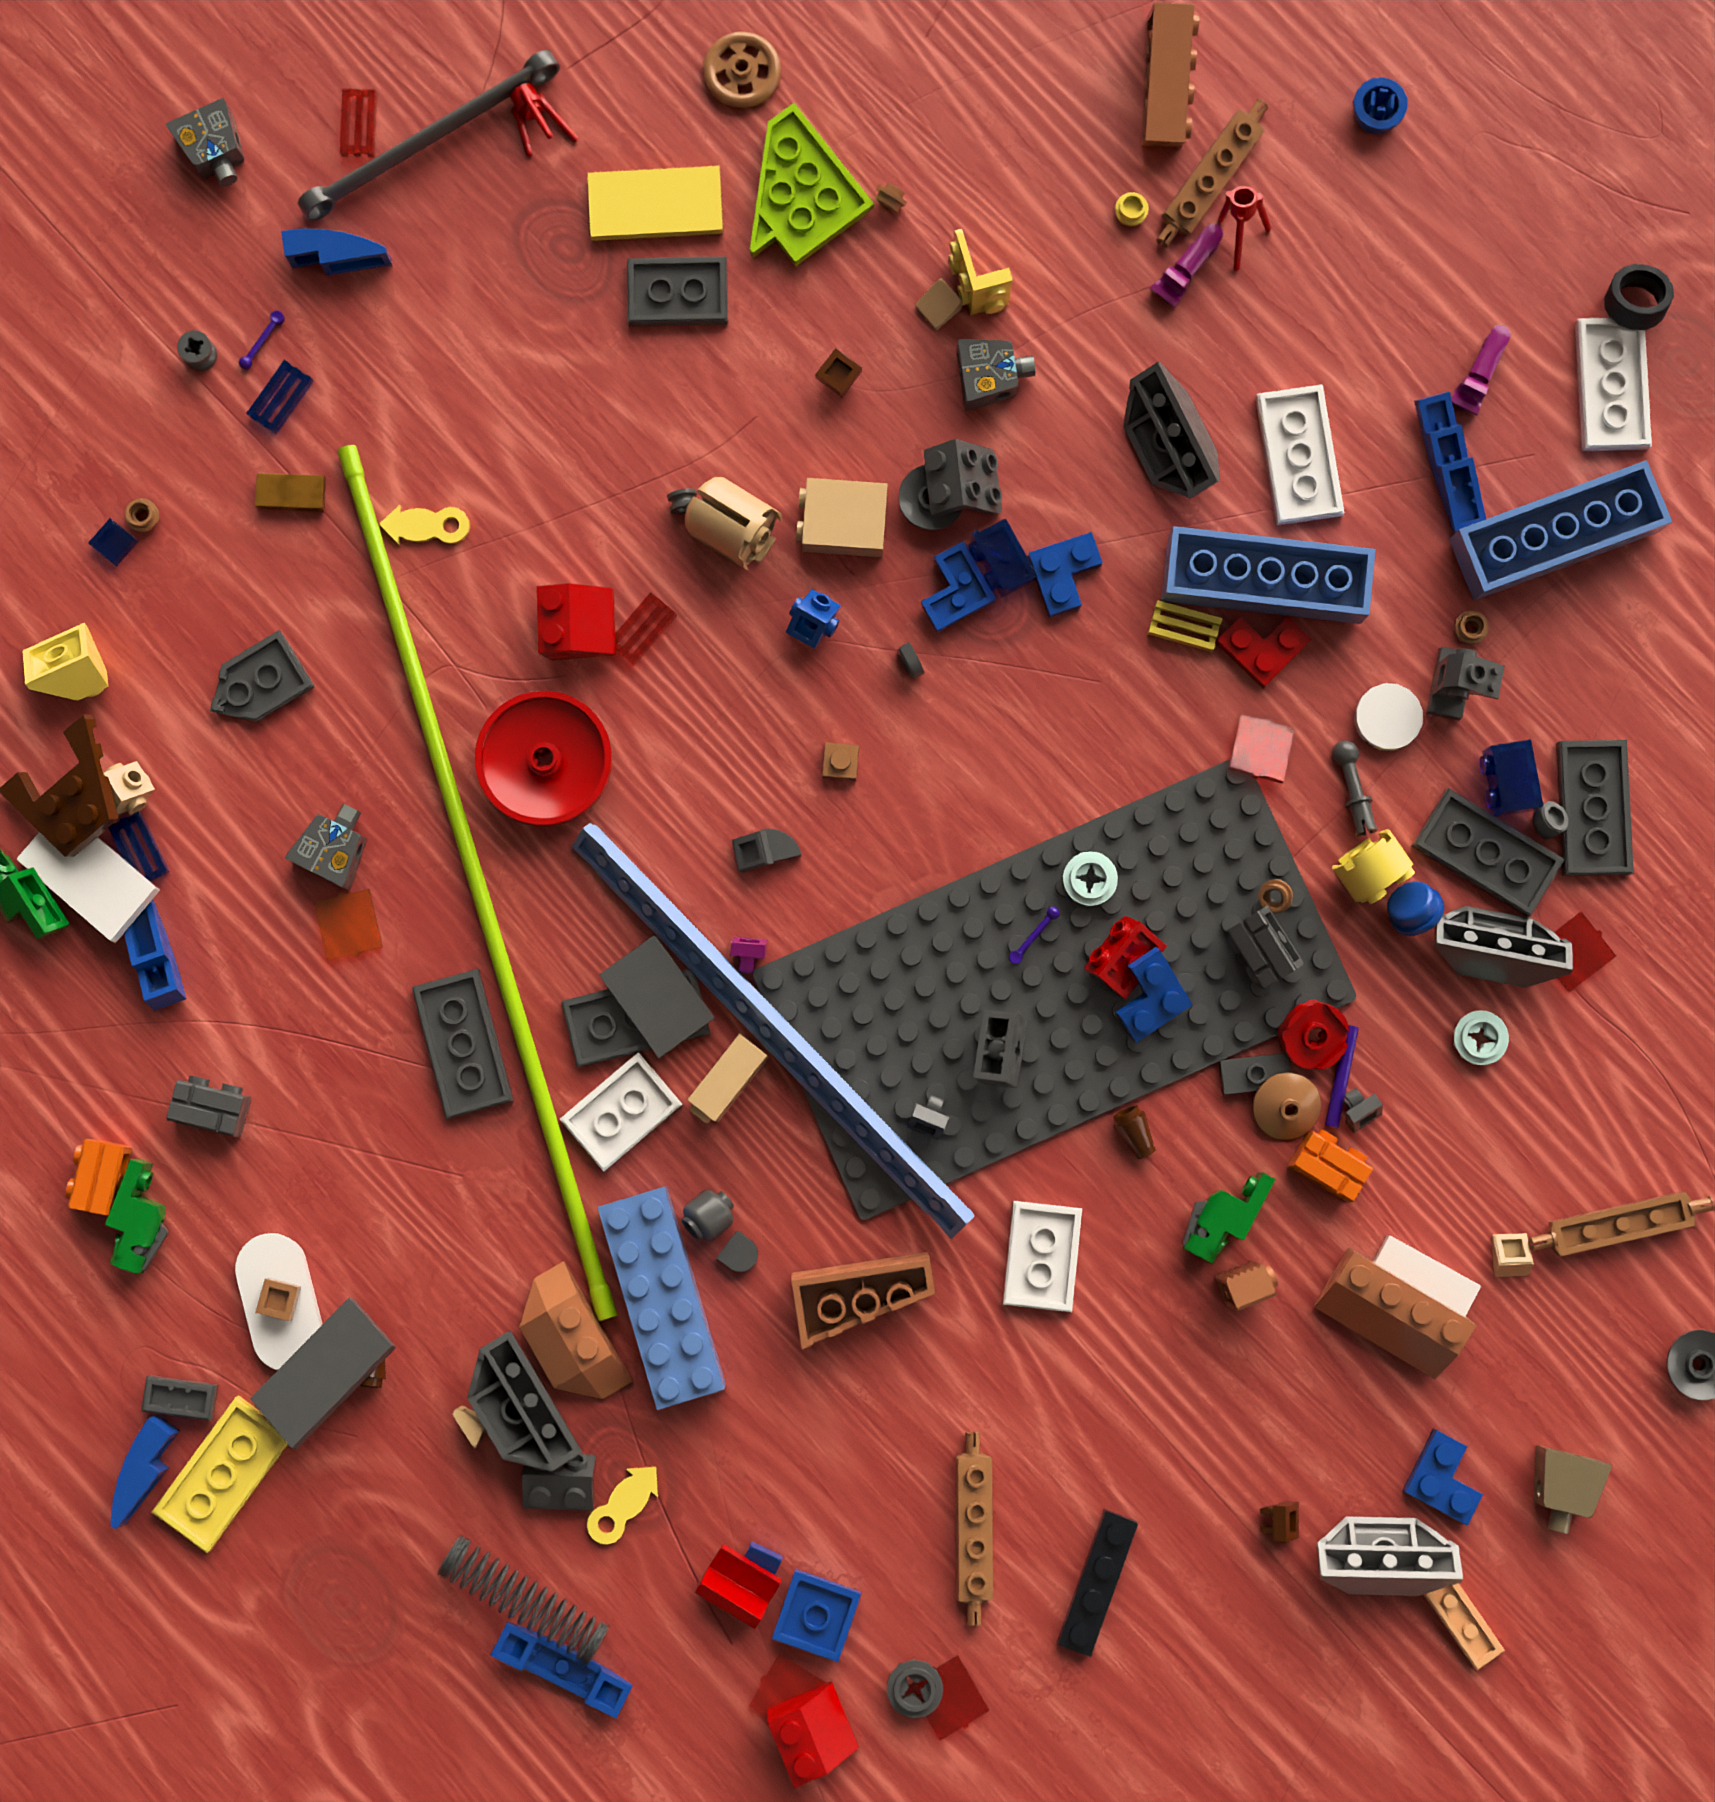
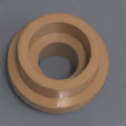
M887 183L886 187L881 185L877 187L878 194L875 200L888 209L898 213L900 207H905L907 204L902 198L905 193L898 187Z
M139 498L133 500L125 510L126 523L137 532H148L159 521V510L148 499ZM143 511H147V519L144 521H139V514Z
M1477 611L1462 613L1454 623L1456 637L1461 642L1469 645L1481 642L1487 636L1489 629L1486 618ZM1466 623H1471L1475 626L1474 634L1466 631Z
M1269 880L1259 890V903L1262 908L1268 905L1273 914L1282 913L1292 904V889L1282 880ZM1273 890L1281 893V901H1274L1272 899L1271 892Z

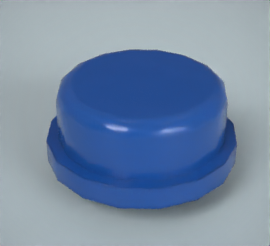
M1385 77L1372 78L1364 82L1356 91L1353 100V113L1357 124L1364 131L1372 134H1383L1397 127L1404 119L1408 108L1407 95L1403 88L1394 80Z
M1413 881L1405 883L1391 894L1387 902L1389 920L1394 929L1402 935L1416 936L1424 934L1441 920L1444 913V901L1438 891L1424 882Z

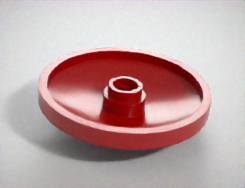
M532 691L506 701L487 719L476 743L475 769L485 795L504 815L519 823L530 826H557L579 818L600 799L611 775L612 748L602 722L583 702L560 692Z

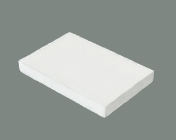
M638 1052L561 1117L560 1120L602 1171L605 1172L683 1104Z
M1013 1201L1003 1305L1072 1312L1082 1208Z
M1390 1235L1386 1236L1373 1261L1463 1316H1466L1481 1288V1285Z

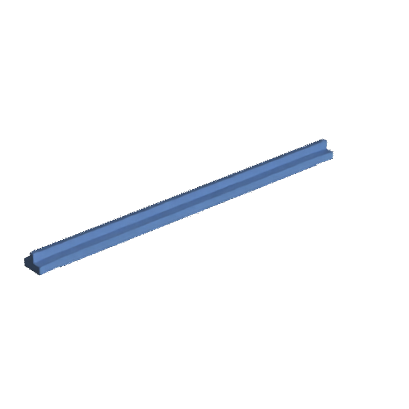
M591 823L582 828L571 847L595 869V872L952 1239L975 1216L967 1208V1205H964V1202H961V1199L955 1196V1193L921 1161V1158L915 1155V1152L891 1130V1127H888V1124H885V1121H882V1118L876 1115V1112L861 1099V1096H858V1093H855V1090H852V1087H849V1084L843 1081V1078L825 1062V1059H822V1056H819V1053H816V1050H813V1047L766 1001V998H763V995H760V992H757V989H754V986L748 983V980L695 928V925H692V922H689V919L683 916V913L669 901V898H666V895H663V892H660V889H657V886H654V883L648 880V877L634 865V862H631V859H628V856H625V853H622V850L616 847V844L602 832V829Z

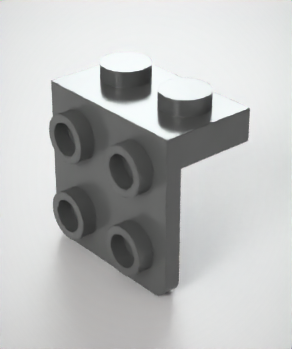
M953 439L923 450L931 515L940 517L965 508L990 515H997L1002 512V492L999 488L997 472L998 460L992 449Z

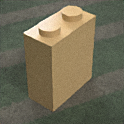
M807 478L806 488H800L799 508L805 509L804 521H797L796 541H802L803 552L883 557L888 483Z
M739 1034L688 1098V1101L693 1104L690 1111L705 1123H708L711 1119L719 1122L769 1057Z

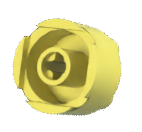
M1389 829L1379 832L1378 835L1381 839L1374 843L1370 838L1364 840L1338 860L1341 865L1332 866L1333 871L1355 902L1364 903L1368 901L1369 904H1373L1387 894L1385 888L1395 881L1397 884L1403 883L1415 873L1411 868L1413 865L1412 861Z

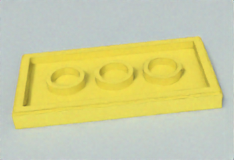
M719 166L588 173L590 235L592 241L723 234Z
M240 1396L235 1397L153 1509L152 1513L204 1552L209 1553L288 1446L287 1442L258 1409Z

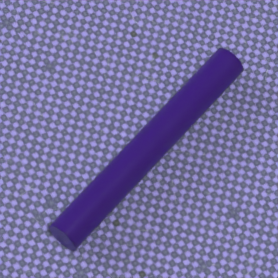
M1349 1025L1346 1039L1348 1046L1337 1064L1325 1122L1326 1126L1339 1128L1345 1099L1344 1095L1346 1094L1359 1027Z

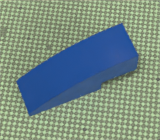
M326 229L281 231L284 254L292 268L320 264L328 276L392 265L391 257L385 246L363 237Z
M152 899L124 932L131 965L138 974L144 1002L156 1011L187 998L167 933Z
M159 1414L148 1418L124 1460L112 1502L110 1526L115 1530L128 1523L170 1468L159 1458L180 1430Z

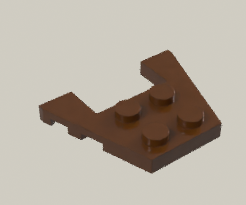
M82 715L63 732L79 763L44 794L39 795L27 772H17L0 787V794L64 857H75L119 819L109 777L103 776L100 763L103 751L101 744H96L92 728L97 726L93 715Z

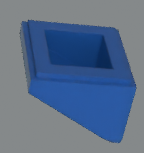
M751 1541L745 1554L746 1558L774 1575L783 1557Z

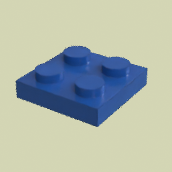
M795 1568L772 1639L839 1662L861 1597V1591Z

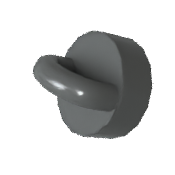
M1547 802L1541 805L1533 814L1535 830L1543 839H1551L1568 828L1569 819L1567 813L1555 802Z

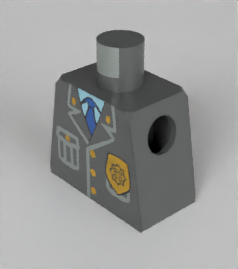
M224 98L166 123L167 128L202 178L215 175L219 185L222 187L232 185L237 181L238 177L233 166L242 163L245 157L233 113Z
M959 339L957 342L956 353L965 411L1013 398L1017 395L1018 378L1033 377L1036 374L1034 357L1014 358L1011 341Z
M342 804L334 821L318 814L287 853L285 859L350 891L366 844L365 837L352 831L361 812Z

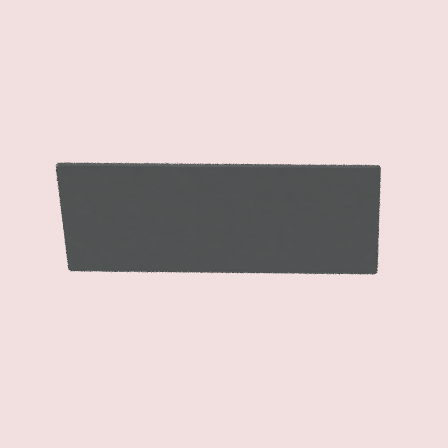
M1238 755L761 966L753 972L754 980L763 998H766V1001L813 1047V1050H816V1053H819V1056L825 1059V1062L843 1078V1081H846V1084H849V1087H852V1090H855V1093L861 1096V1099L876 1112V1115H879V1118H882V1121H885V1124H888V1127H891V1130L945 1184L1277 1036L1278 1028L1283 1023L1287 1014L1301 1003L1315 999L1339 1008L1356 999V992L1249 762L1243 755ZM1089 851L1103 854L1109 858L1114 864L1118 876L1117 887L1113 895L1104 903L1095 906H1085L1074 902L1065 891L1063 883V873L1067 863L1074 856ZM1090 865L1086 875L1076 877V879L1086 882L1087 893H1090L1094 883L1104 882V880L1093 875L1092 865ZM1279 879L1286 882L1292 889L1293 901L1286 911L1273 915L1304 964L1263 989L1259 983L1255 984L1249 978L1246 972L1248 964L1241 954L1237 955L1231 949L1228 943L1229 934L1226 930L1262 909L1258 899L1260 888L1269 880ZM1273 890L1271 892V897L1274 901L1282 900V895L1279 891ZM1049 907H1057L1060 911V916L1055 920H1051L1023 953L1022 961L1019 964L1011 963L1009 960L1010 953L1015 950L1017 951L1047 916L1046 912ZM1124 916L1140 921L1167 945L1162 954L1193 1004L1137 1043L1131 1039L1116 1011L1143 994L1139 984H1137L1125 1000L1115 994L1100 979L1089 974L1084 969L1091 953L1102 945L1109 936L1112 926ZM983 1010L1017 1013L1027 1020L1017 1088L986 1085L973 1078ZM802 1086L859 1217L866 1220L911 1200V1197ZM931 1095L944 1100L940 1114L949 1117L939 1140L907 1128L916 1105L926 1107Z

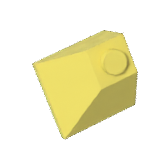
M85 623L23 650L25 684L30 690L79 701L85 697H94L109 687L107 670Z

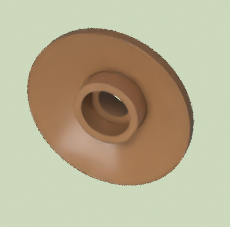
M1292 1072L1278 1073L1266 1079L1257 1089L1253 1099V1115L1258 1126L1269 1136L1281 1140L1295 1139L1306 1134L1315 1125L1321 1110L1320 1096L1314 1084L1306 1077ZM1289 1104H1295L1294 1112L1292 1114H1285V1107Z

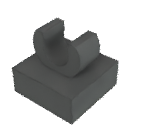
M1354 1088L1344 1095L1346 1098L1344 1102L1350 1109L1346 1112V1123L1353 1133L1382 1115L1383 1104L1375 1094L1364 1099L1358 1089Z
M931 1095L926 1107L917 1104L907 1128L939 1140L949 1117L940 1114L944 1100Z

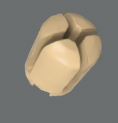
M714 477L703 483L697 490V493L703 497L702 500L692 497L686 508V529L691 536L748 571L746 565L753 560L760 563L775 542L776 538L771 536L776 519L782 522V513L724 477Z

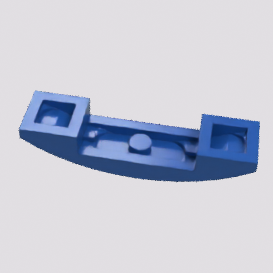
M506 1623L490 1656L520 1671L524 1668L584 1698L585 1704L615 1719L617 1718L633 1687L631 1683L593 1659L585 1666V1663L582 1664V1661L576 1660L578 1651L573 1649L569 1654H566L568 1646L563 1644L560 1648H557L558 1641L552 1639L550 1642H547V1636H537V1632L533 1630H527V1628L514 1623Z

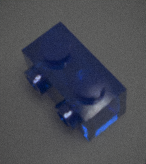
M1531 740L1492 745L1482 751L1483 756L1480 757V769L1482 775L1487 776L1489 787L1486 790V802L1488 808L1493 809L1495 817L1535 811L1544 806Z

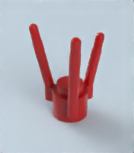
M525 83L512 91L510 98L515 106L511 109V112L517 121L521 140L528 157L532 156V150L524 117L527 120L535 119L548 139L553 137L541 115L543 109L573 142L578 141L575 133L550 106L545 96L537 93L533 84Z
M1239 186L1233 191H1227L1226 201L1218 217V222L1223 223L1230 210V214L1237 221L1233 266L1235 271L1240 269L1244 223L1255 215L1256 210L1265 231H1271L1270 221L1263 205V194H1257L1249 186Z

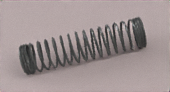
M463 1535L458 1537L441 1564L437 1575L446 1579L453 1570L450 1583H454L466 1569L459 1586L460 1589H464L476 1574L470 1587L469 1595H473L487 1578L479 1595V1601L484 1600L496 1585L488 1604L491 1607L506 1590L498 1608L499 1613L505 1610L517 1594L508 1613V1619L516 1614L527 1599L518 1618V1625L524 1622L537 1604L527 1630H531L548 1608L537 1631V1636H541L557 1615L547 1636V1642H550L568 1618L557 1642V1648L563 1645L578 1624L567 1647L566 1654H569L588 1629L576 1655V1660L582 1661V1664L585 1663V1666L589 1664L609 1630V1625L601 1621L587 1642L596 1622V1616H594L576 1638L587 1614L586 1610H584L566 1633L577 1609L575 1604L555 1629L565 1609L567 1599H564L545 1624L558 1596L557 1593H554L536 1617L547 1594L548 1587L541 1591L525 1613L537 1589L538 1581L533 1583L515 1608L529 1579L528 1575H526L506 1601L519 1574L518 1569L514 1571L495 1597L509 1569V1563L503 1567L485 1592L499 1564V1558H496L475 1587L490 1556V1552L485 1554L465 1581L481 1549L480 1546H477L455 1576L471 1544V1540L466 1539Z

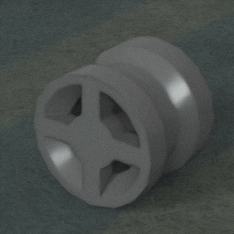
M192 330L180 337L177 345L178 353L190 368L196 371H205L215 364L218 354L216 347L204 333Z

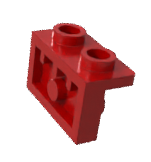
M1124 916L1112 926L1109 936L1102 945L1091 953L1084 969L1089 974L1100 979L1119 997L1126 1000L1138 984L1128 965L1155 947L1163 952L1167 945L1140 921Z

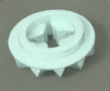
M1083 852L1074 856L1067 863L1063 873L1065 891L1074 902L1085 906H1095L1104 903L1113 895L1117 887L1118 876L1114 864L1109 858L1097 852ZM1090 865H1092L1093 875L1104 880V882L1094 883L1090 893H1087L1086 882L1076 879V877L1086 875Z
M1473 1011L1460 1018L1456 1028L1453 1030V1045L1457 1048L1460 1057L1473 1065L1494 1063L1507 1050L1509 1043L1507 1027L1497 1015L1491 1012ZM1483 1027L1484 1036L1488 1037L1489 1040H1493V1043H1482L1480 1048L1477 1049L1476 1040L1472 1039L1468 1034L1479 1033L1480 1028Z

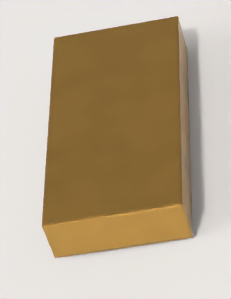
M257 473L255 507L257 509L324 511L326 478L322 475Z

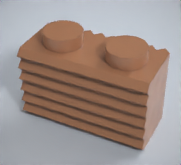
M1248 1261L1247 1264L1242 1263L1241 1267L1236 1266L1235 1269L1229 1268L1228 1272L1223 1271L1222 1275L1216 1274L1215 1278L1227 1307L1236 1311L1277 1296L1274 1287L1278 1286V1281L1271 1266L1266 1267L1265 1264Z

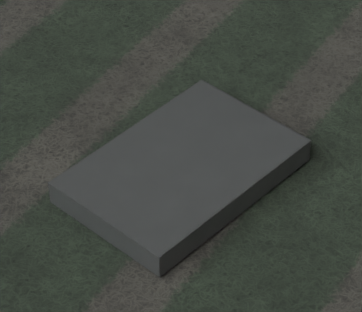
M726 256L627 258L629 326L728 325Z
M656 935L599 974L659 1059L715 1019Z

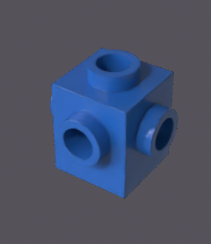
M811 589L804 599L798 597L789 612L792 619L786 633L815 649L825 635L831 638L840 622L835 617L841 605L832 601L829 596Z

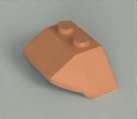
M563 1261L534 1278L519 1328L553 1388L604 1399L633 1382L566 1262Z

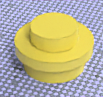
M1126 193L1116 203V217L1124 225H1139L1147 217L1148 203L1138 193Z

